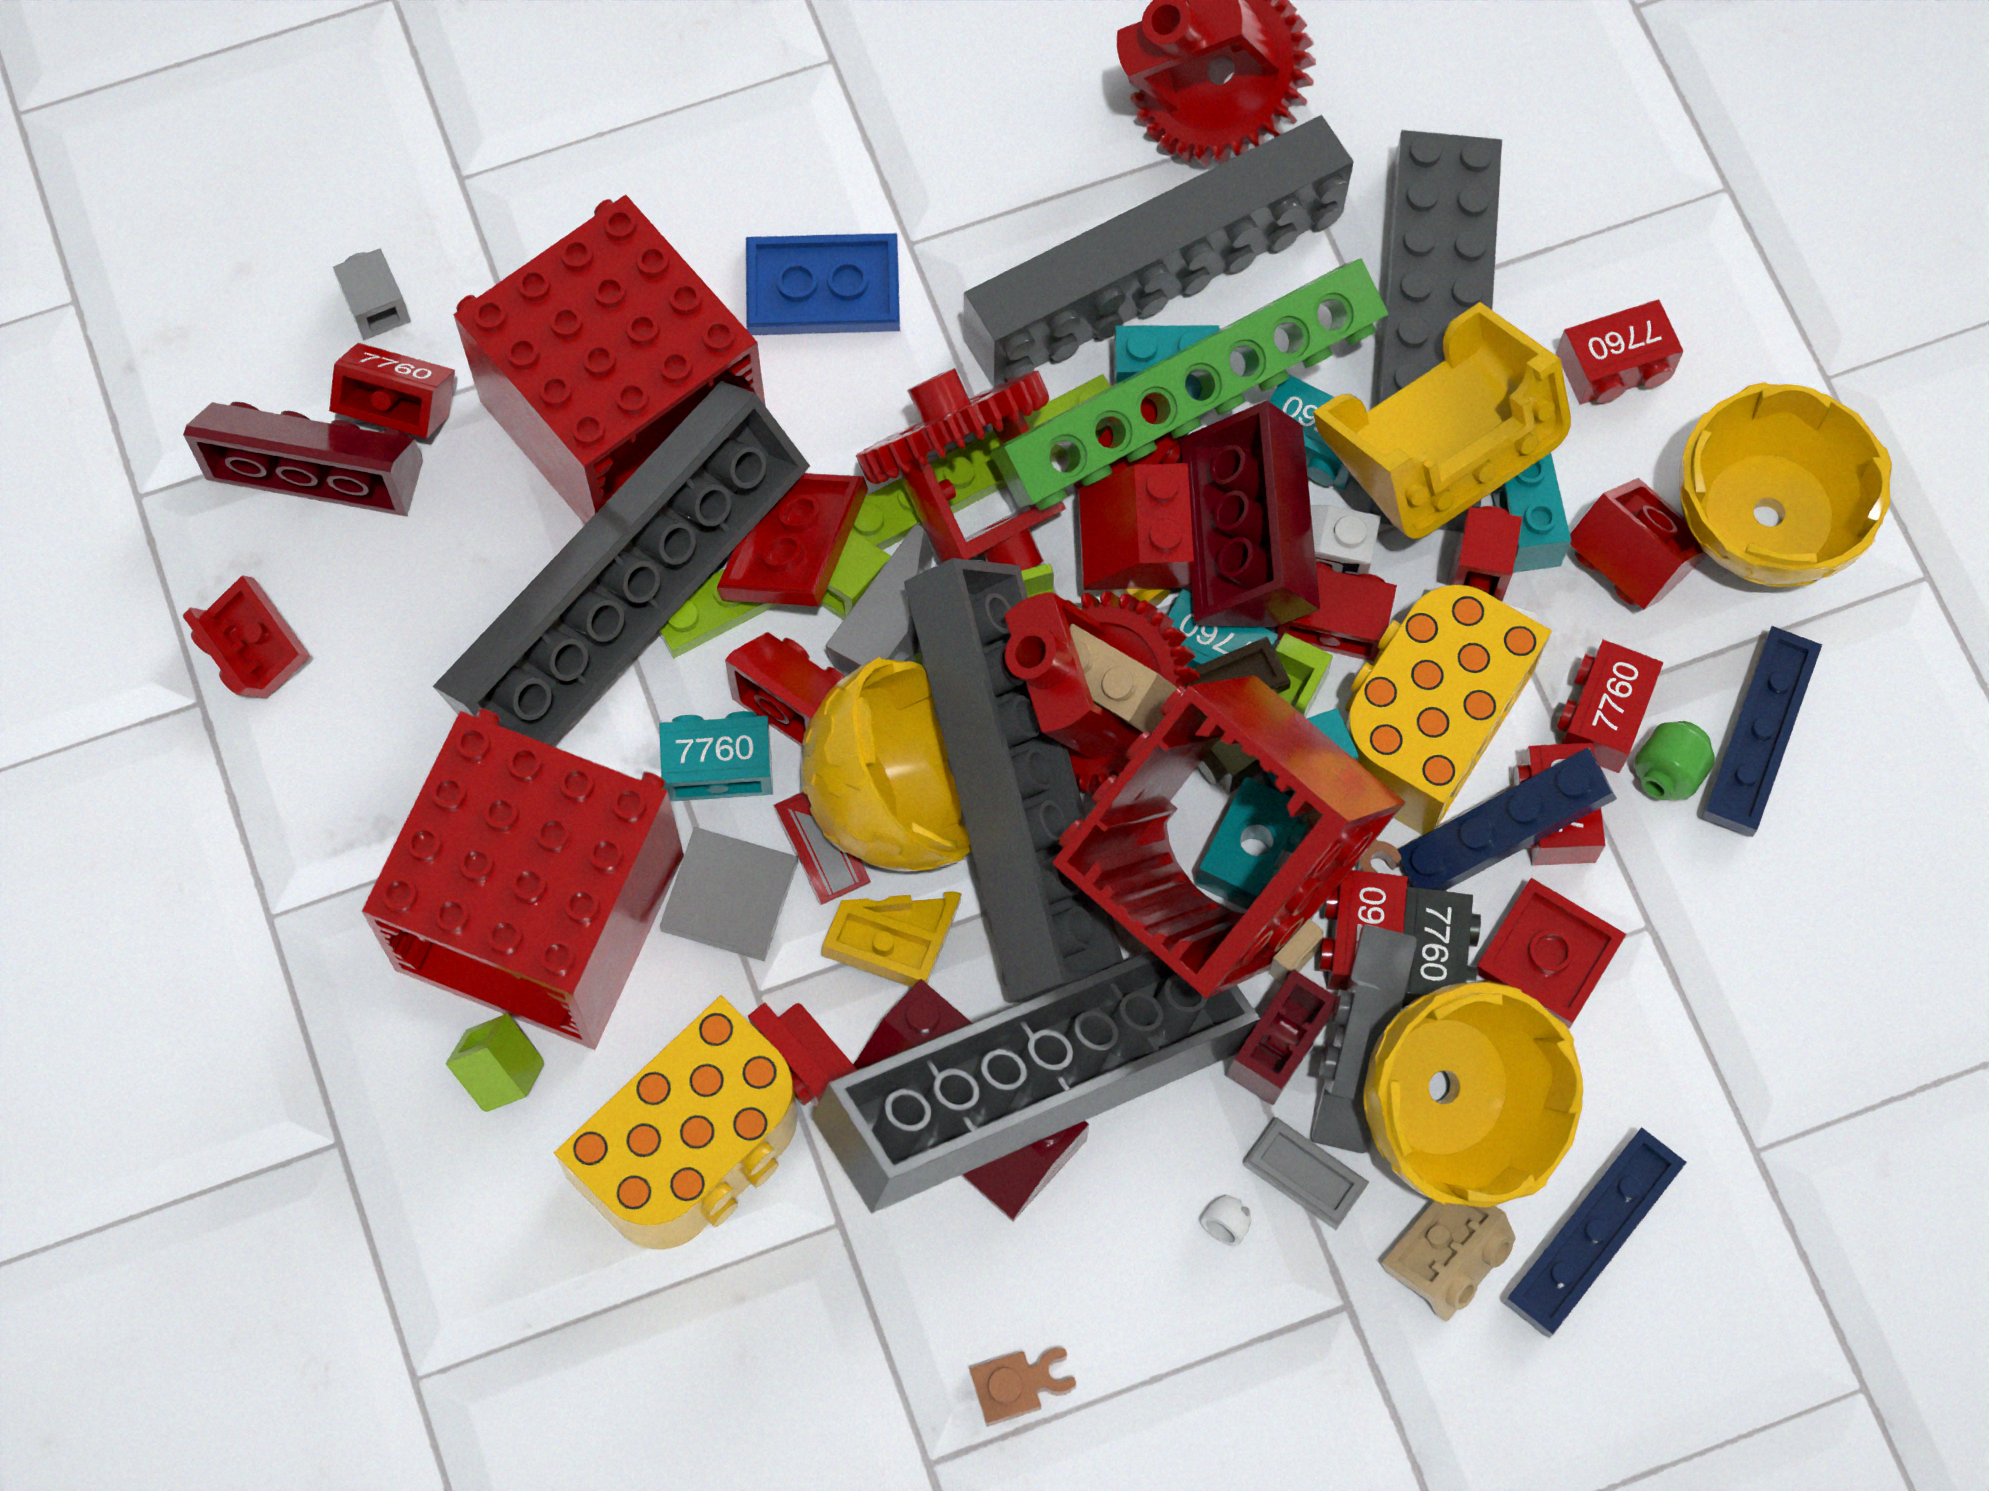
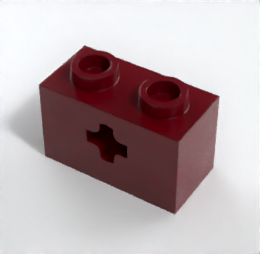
M1293 969L1238 1052L1226 1076L1274 1106L1331 1018L1337 996Z

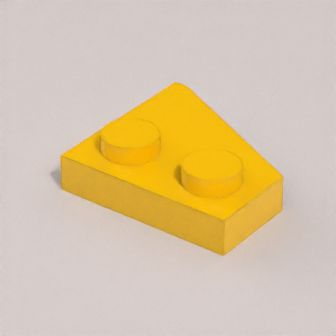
M949 891L944 892L943 898L914 901L911 900V895L889 896L881 901H873L869 898L842 900L822 945V956L913 987L920 979L928 984L961 904L962 894Z

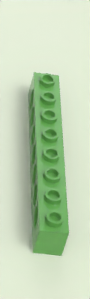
M1362 258L1345 263L990 450L1018 507L1036 503L1039 511L1046 509L1068 497L1064 488L1081 479L1085 487L1113 473L1109 464L1126 455L1130 463L1155 451L1157 446L1154 440L1170 432L1173 439L1198 428L1202 425L1198 416L1214 408L1217 415L1223 414L1243 404L1246 400L1242 393L1258 385L1261 392L1286 381L1290 378L1286 369L1302 361L1305 368L1311 367L1332 356L1333 353L1329 346L1345 338L1347 344L1351 345L1376 332L1373 323L1389 315ZM1321 304L1327 307L1332 316L1329 330L1324 328L1318 320L1317 313ZM1277 327L1281 328L1288 336L1289 345L1285 353L1280 351L1274 343V332ZM1233 350L1239 352L1244 358L1245 371L1242 376H1238L1231 369L1230 355ZM1189 373L1195 375L1201 383L1202 391L1198 400L1190 397L1186 391L1185 381ZM1144 397L1150 398L1156 404L1158 414L1153 424L1147 422L1141 414L1140 406ZM1100 420L1109 424L1113 431V441L1108 448L1102 446L1096 438L1095 429ZM1055 444L1062 446L1068 454V466L1064 472L1055 469L1050 461V452Z

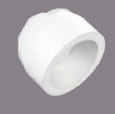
M1226 1196L1218 1199L1209 1207L1201 1219V1223L1213 1238L1225 1245L1237 1247L1249 1231L1251 1212L1248 1207H1242L1240 1199Z

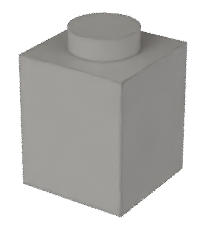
M381 248L369 253H356L348 257L343 263L333 266L340 289L363 341L411 322L403 296Z

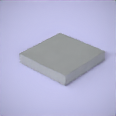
M694 827L659 925L661 932L765 962L798 865V856Z

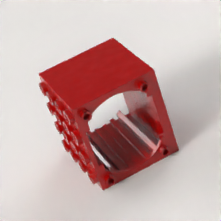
M626 194L614 203L611 199H606L599 203L594 210L595 216L476 298L474 295L464 297L456 306L457 312L453 314L480 402L584 524L598 512L720 381L756 393L766 406L758 342Z
M1256 675L1189 685L1187 689L1184 686L1177 688L1161 707L1160 712L1165 717L1153 733L1149 730L1145 731L1128 749L1126 757L1131 761L1118 777L1115 774L1111 775L1096 790L1092 801L1097 805L1085 820L1077 819L1063 833L1058 841V844L1063 849L1052 862L1206 999L1270 970L1275 955L1308 919L1311 920L1406 803ZM1220 740L1229 745L1241 744L1243 746L1241 751L1250 757L1255 756L1261 761L1260 765L1267 773H1275L1278 776L1275 784L1281 793L1292 789L1296 791V794L1287 804L1291 818L1315 810L1323 814L1322 818L1245 914L1233 911L1214 901L1196 887L1177 862L1167 830V822L1178 809L1170 801L1215 743Z
M479 708L476 716L459 711L371 890L362 913L395 971L502 1014L508 1013L510 1017L596 1050L684 857L668 790L662 789L665 785V780L650 772H644L642 779L639 780L497 725L501 720L500 717L487 709Z

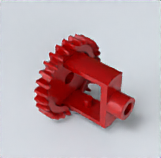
M1153 0L1145 9L1142 21L1117 30L1116 38L1119 61L1128 76L1129 83L1137 90H1141L1132 93L1130 99L1140 109L1136 117L1138 121L1147 127L1146 133L1157 143L1160 142V146L1171 155L1176 151V155L1187 163L1195 157L1198 163L1208 167L1213 156L1221 165L1229 161L1232 151L1237 157L1248 151V145L1252 144L1254 147L1265 143L1264 136L1267 133L1274 138L1281 135L1282 132L1278 126L1280 120L1295 125L1297 119L1289 110L1290 106H1306L1308 102L1297 89L1313 86L1314 80L1302 70L1316 65V59L1309 52H1305L1306 49L1314 45V42L1306 32H1302L1308 25L1299 14H1295L1297 8L1289 0ZM1233 73V75H1232V77L1230 78V80H1228L1226 83H1224L1225 80H1226V78H1227L1230 74Z
M955 368L909 388L907 392L921 421L874 443V445L865 448L855 455L866 479L872 484H880L881 482H886L889 477L895 479L900 475L940 563L952 558L968 560L980 553H983L986 562L1019 565L1021 571L1042 563L1044 560L1029 528L1065 510L1066 507L1063 500L1040 511L1036 503L1028 505L964 538L948 504V501L956 497V490L948 479L938 482L927 457V453L936 450L940 457L945 458V445L953 441L956 442L959 448L964 449L965 441L963 437L974 432L978 439L983 440V427L989 424L992 425L1000 445L1030 430L1024 416H1030L1033 410L1039 411L1049 401V394L1039 371H1032L1018 378H1013L971 398L968 397Z
M1103 591L1099 601L1098 598L1090 593H1084L1081 596L1082 608L1080 609L1075 603L1070 600H1064L1053 592L1036 594L1017 603L1004 614L1011 635L1005 649V661L1011 673L1026 682L1042 733L1067 746L1078 789L1080 787L1082 792L1093 796L1108 777L1113 774L1118 777L1131 761L1126 757L1128 749L1143 732L1093 702L1069 629L1071 625H1076L1153 670L1177 688L1180 686L1185 687L1200 678L1199 672L1185 666L1196 656L1194 651L1188 647L1180 646L1187 636L1178 628L1172 627L1174 620L1162 611L1158 612V608L1146 600L1139 601L1127 593L1122 594L1119 598L1110 591Z

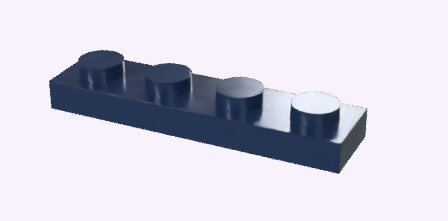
M1771 626L1766 635L1701 818L1750 837L1755 835L1823 644Z
M1587 747L1398 849L1401 855V863L1413 888L1446 891L1615 801L1617 797L1595 755Z
M1641 1127L1504 1303L1550 1339L1687 1162Z

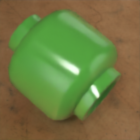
M1687 721L1666 722L1657 726L1638 750L1634 759V769L1641 781L1642 788L1653 798L1673 801L1687 800L1696 793L1713 769L1715 755L1709 736L1699 726Z

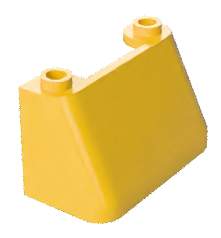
M1481 302L1448 324L1443 338L1445 361L1380 404L1366 411V407L1360 399L1352 394H1341L1313 411L1317 431L1321 438L1391 523L1412 539H1419L1429 535L1468 509L1469 506L1471 507L1554 451L1562 444L1571 427V414L1561 358Z

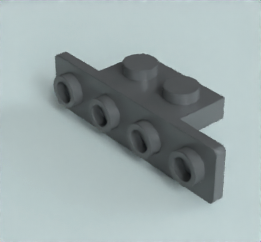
M1364 925L1361 928L1347 990H1339L1334 1005L1332 1022L1338 1024L1334 1045H1326L1321 1060L1319 1077L1325 1079L1312 1133V1139L1315 1143L1364 1154L1368 1150L1371 1130L1364 1110V1086L1370 1056L1381 1033L1401 1011L1417 945V939L1413 935L1371 925Z

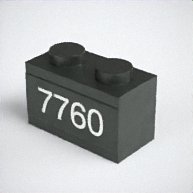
M1407 887L1403 933L1416 937L1417 945L1401 1009H1404L1414 1000L1442 987L1456 983L1476 982L1477 967L1468 965L1469 946L1477 947L1481 928V914L1472 913L1473 895Z

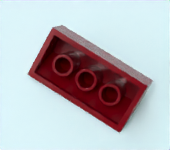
M1266 400L1181 437L1182 462L1188 463L1194 554L1191 576L1194 622L1200 626L1277 627L1320 610L1303 425Z
M211 402L186 425L183 433L205 479L208 481L408 517L423 463L416 440L404 432L394 429H384L381 432L364 430L344 420H333L331 423L314 421L294 411H282L280 414L264 412L244 402H232L230 405Z
M920 979L883 1018L853 1065L858 1070L864 1069L973 1023L924 980ZM1082 1121L960 1176L1014 1222L1087 1141L1089 1123Z

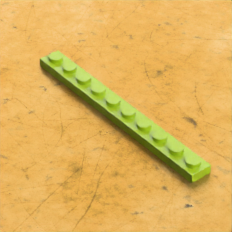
M1101 374L1049 401L1039 411L1033 410L1030 416H1024L1029 429L1110 388L1111 385L1104 374ZM1102 420L1098 422L1095 429L1097 439L1109 426V424ZM994 430L985 434L983 440L977 438L965 444L964 449L958 448L946 454L945 458L940 457L930 462L938 482L948 479L956 490V497L948 501L953 514L1008 486L990 450L1000 446ZM1055 444L1050 452L1051 463L1068 455L1066 450L1062 446ZM901 478L865 496L851 531L856 532L882 550L904 540L915 524L923 527ZM724 568L707 577L658 630V633L673 659L779 604L722 600L717 586L725 570Z

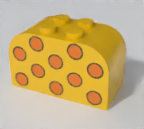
M1449 585L1434 589L1415 603L1402 624L1395 620L1391 622L1378 644L1380 651L1373 664L1371 665L1366 662L1355 678L1350 689L1353 693L1344 710L1349 712L1346 728L1359 755L1357 762L1406 802L1394 816V819L1423 836L1437 829L1534 674L1552 630L1486 592L1465 585Z
M720 995L553 1153L566 1179L627 1240L649 1249L661 1250L681 1246L695 1238L709 1224L714 1228L721 1225L737 1208L738 1202L735 1199L750 1184L755 1188L761 1186L777 1170L779 1163L776 1159L792 1141L798 1121V1109L789 1067L779 1051Z

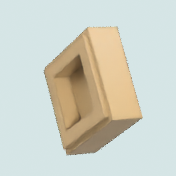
M1308 919L1275 955L1269 974L1283 985L1293 969L1300 972L1319 951L1324 931Z

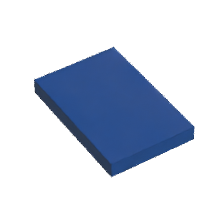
M898 233L746 237L747 331L751 335L900 331Z

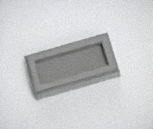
M1277 1117L1244 1163L1247 1169L1334 1230L1338 1229L1369 1184V1181Z

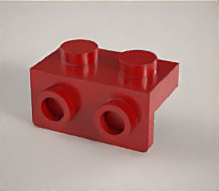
M242 575L207 610L190 607L182 615L193 630L190 634L193 642L203 652L212 657L221 670L219 672L221 681L230 691L237 695L267 699L311 657L253 577Z
M764 1002L748 1015L751 1025L785 1059L791 1073L795 1098L803 1106L811 1102L817 1109L828 1083L859 1071L802 1004H794L778 1017L767 1003Z

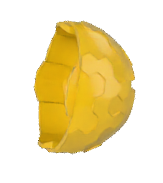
M1762 382L1748 385L1739 393L1717 403L1709 412L1703 413L1688 437L1679 467V490L1682 512L1690 532L1701 549L1718 565L1740 578L1770 587H1795L1812 584L1820 578H1830L1855 563L1876 541L1874 538L1883 524L1884 517L1890 507L1892 461L1887 448L1880 443L1861 416L1829 395L1820 393L1814 388L1793 384L1781 385ZM1758 507L1773 509L1779 515L1780 524L1776 526L1761 524L1754 516V509Z
M878 657L857 668L840 680L827 693L810 720L802 743L804 745L801 762L803 792L808 794L812 804L810 811L816 823L822 829L823 835L842 852L850 853L870 865L894 871L914 872L946 867L964 860V857L972 851L968 832L961 818V805L954 777L948 767V754L941 726L935 715V703L928 675L924 667L918 663L881 659Z
M1492 982L1456 983L1437 989L1414 1000L1402 1009L1384 1029L1370 1056L1364 1086V1110L1375 1145L1383 1158L1391 1163L1392 1170L1418 1193L1446 1206L1448 1204L1490 1208L1516 1198L1534 1195L1547 1185L1548 1179L1574 1143L1583 1106L1582 1097L1584 1093L1583 1078L1574 1047V1038L1565 1023L1553 1016L1537 1000L1522 993L1521 989ZM1445 1071L1450 1078V1090L1444 1099L1435 1101L1430 1095L1429 1084L1436 1073Z

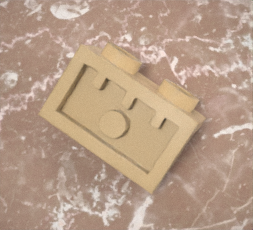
M1434 1201L1386 1256L1382 1264L1388 1274L1428 1300L1435 1314L1442 1320L1448 1321L1457 1310L1465 1308L1472 1301L1478 1285L1493 1267H1499L1507 1260L1512 1251L1516 1236L1506 1213L1496 1206L1490 1208L1448 1204L1446 1206Z

